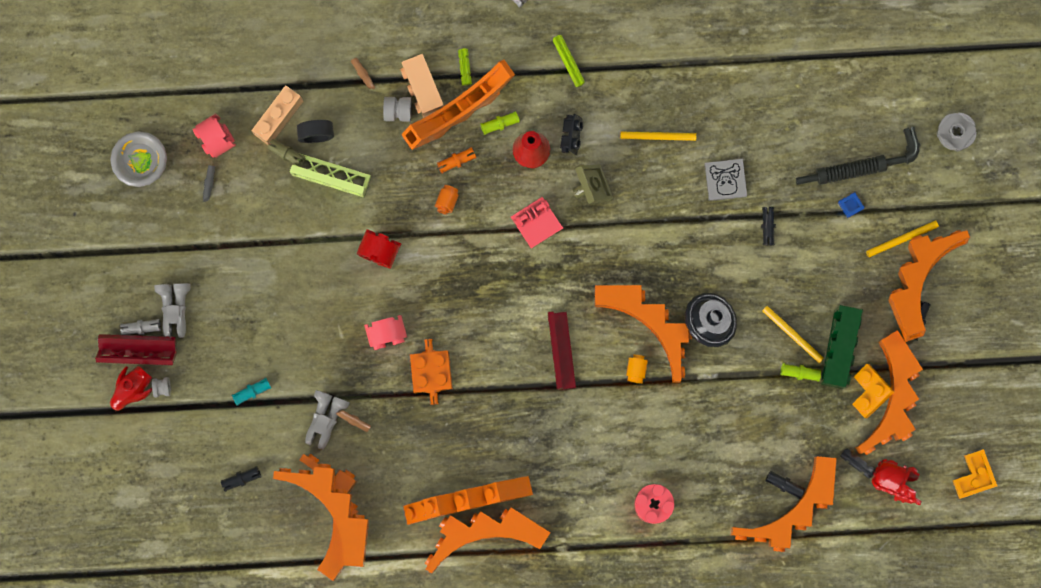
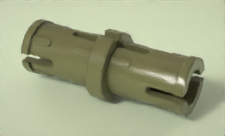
M272 139L270 143L276 147L268 144V150L280 155L281 159L285 161L289 160L298 167H301L303 163L297 159L305 162V156L293 151L292 147L288 145L284 146L275 139Z

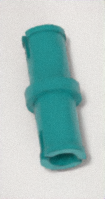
M265 377L252 385H246L247 388L232 394L236 405L250 398H256V395L271 389V386Z

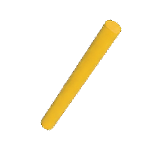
M620 131V139L696 141V133Z
M935 220L866 251V254L870 258L916 236L936 229L939 225Z
M768 306L764 308L762 312L818 363L824 359L820 353Z

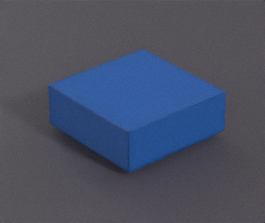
M855 192L838 202L847 218L865 208Z

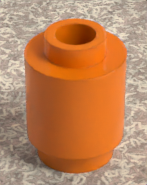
M444 185V188L440 190L435 203L439 213L447 215L453 212L459 196L458 189Z

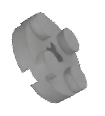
M964 113L948 114L939 123L937 137L944 147L959 152L968 148L974 142L977 133L975 122ZM959 127L961 129L960 133L962 135L955 136L953 134L954 132L952 129H957Z

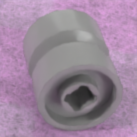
M384 97V121L395 122L399 118L402 122H411L412 98L402 97L397 101L396 97Z

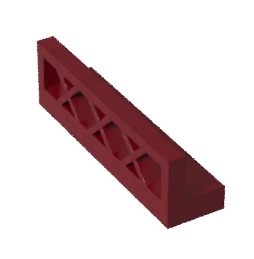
M548 312L557 390L576 388L567 312Z
M99 334V350L95 359L98 363L173 365L177 355L176 337Z

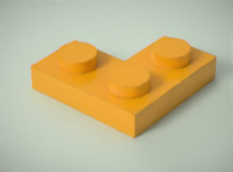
M866 364L854 376L866 391L852 405L866 419L894 393L870 364Z
M984 449L964 456L970 475L952 480L959 499L997 486Z

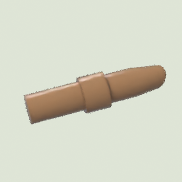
M358 58L352 59L351 63L358 72L359 77L369 89H375L368 72L363 68Z
M343 410L336 412L339 417L346 420L349 424L365 432L369 431L371 425L363 422L355 415H351Z

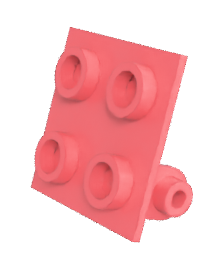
M543 197L511 216V219L531 249L563 229L550 209L548 202Z

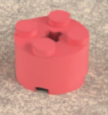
M216 113L192 129L198 139L201 138L203 141L202 148L207 155L210 154L213 158H217L236 146L233 143L235 140L225 123H219L221 118Z
M402 315L397 316L398 320L390 317L372 322V327H369V324L364 325L370 347L378 350L385 348L386 343L392 342L393 345L404 343V338H407Z
M651 484L645 486L636 495L634 502L635 512L646 523L658 524L664 522L671 516L674 510V498L671 492L662 485ZM651 499L654 501L658 500V509L650 508Z

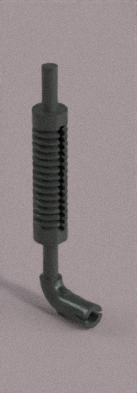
M908 127L903 130L907 142V152L903 156L885 159L884 155H880L875 158H868V160L865 158V160L854 161V163L851 161L850 163L847 162V164L841 163L840 165H833V167L829 166V168L828 166L826 168H817L816 174L795 178L796 184L800 185L817 181L819 185H823L828 182L831 183V181L838 182V180L852 179V177L856 178V176L862 177L863 175H870V173L872 175L877 172H886L887 166L901 163L909 164L918 157L919 147H921L917 139L915 127H911V129Z

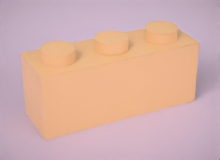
M423 54L403 61V68L400 71L404 79L408 78L410 85L407 88L411 97L415 96L417 102L414 105L417 113H422L424 118L444 106Z
M285 85L251 130L253 134L267 145H271L270 141L278 136L303 103L302 97Z

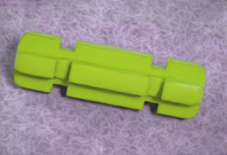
M459 49L461 82L463 86L471 85L468 49Z

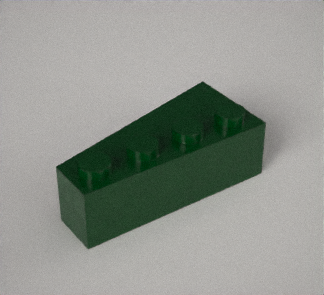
M839 305L834 310L820 385L844 389L846 385L850 384L851 374H849L850 366L854 364L855 355L853 353L858 343L857 335L862 322L863 309Z

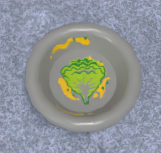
M137 131L126 134L117 141L112 149L110 161L112 170L120 181L128 186L142 187L150 185L160 178L166 168L167 154L159 138L147 132Z

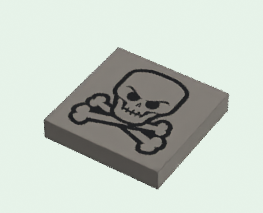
M743 159L704 164L709 201L747 197Z

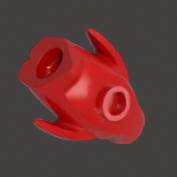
M126 366L119 374L114 394L110 400L112 409L119 411L127 404L141 401L151 394L152 388L147 391L145 390L153 378L139 366L125 375L128 370Z

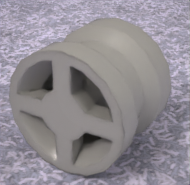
M164 377L163 380L152 379L154 398L160 395L171 396L169 377Z

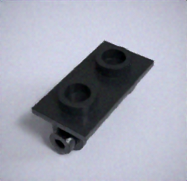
M577 114L566 115V118H564L562 132L569 134L562 135L560 145L562 153H569L570 151L577 155L578 149H580V132L583 129V121Z

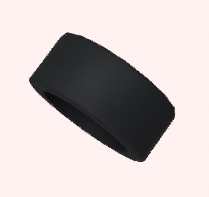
M311 120L298 124V141L302 143H319L333 139V123L329 120Z

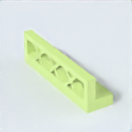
M304 155L305 160L310 162L311 168L305 169L297 165L291 166L290 173L292 176L360 197L365 196L371 175ZM322 165L327 166L330 173L326 175L318 173L316 168ZM343 171L348 178L345 180L337 179L333 174ZM359 176L365 178L363 186L354 184L352 179Z

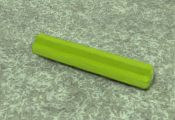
M562 35L555 36L553 43L575 86H582L585 84V81Z

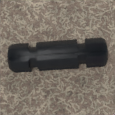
M848 448L844 449L840 457L845 461H849L848 464L860 473L863 472V475L870 479L875 473V469L867 466L864 460L856 454L853 455V452Z

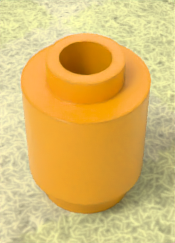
M633 354V358H629L626 376H628L627 381L643 383L648 360H644L645 356Z

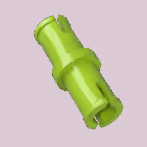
M514 111L502 117L496 116V119L480 123L483 134L486 135L496 130L502 131L505 127L520 123L517 112Z
M782 363L780 374L781 376L796 377L798 380L808 379L819 382L821 369Z

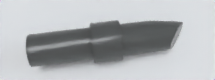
M208 165L206 179L204 180L203 202L210 199L211 190L214 185L215 166Z

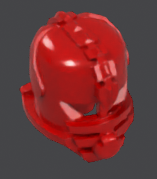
M884 459L880 461L872 478V484L875 489L895 495L894 501L899 500L902 503L907 502L921 505L922 501L916 498V491L906 485V482L918 480L920 475L917 473L918 470L914 467L907 468L905 465L903 467L897 466L898 463L893 460Z

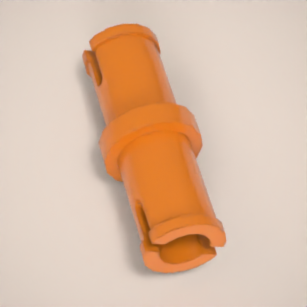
M472 147L458 154L453 153L451 157L437 162L438 168L446 165L439 169L441 174L455 167L459 168L461 164L476 159L475 153L467 156V154L474 152Z

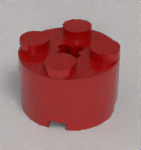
M366 229L357 250V255L391 269L402 244L395 240L389 241V237L378 233L376 236L377 233Z

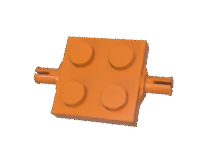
M425 339V351L419 354H410L413 393H429L430 405L439 404L437 393L442 390L453 389L450 357L448 350L435 351L433 350L432 339Z

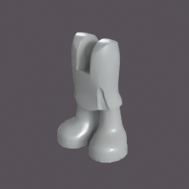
M191 284L154 285L155 292L162 297L163 307L161 309L163 311L164 337H172V324L177 323L178 337H185L186 294L191 289ZM173 288L176 297V305H172Z
M316 390L314 397L318 401L316 412L313 413V420L307 431L305 443L311 445L316 433H319L321 438L318 448L324 450L329 442L332 429L337 423L338 415L336 412L347 409L350 402L334 397L329 415L327 416L325 412L333 396Z

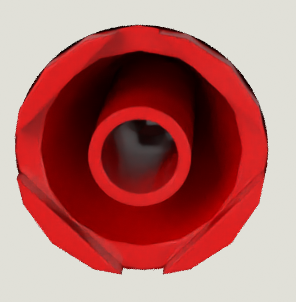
M526 131L520 134L513 143L515 160L521 166L527 168L542 166L550 155L549 141L543 134L536 131Z

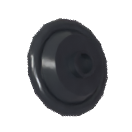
M702 293L694 296L687 304L685 324L690 335L697 342L707 347H721L728 344L735 336L737 317L732 306L723 297L715 293Z

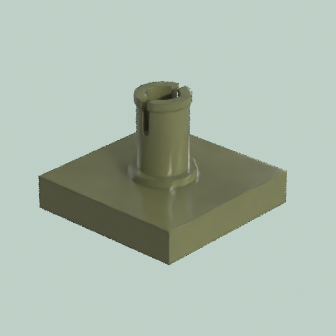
M600 164L581 165L575 168L581 185L573 188V192L578 191L574 194L576 198L579 199L585 195L588 204L605 203L614 199Z

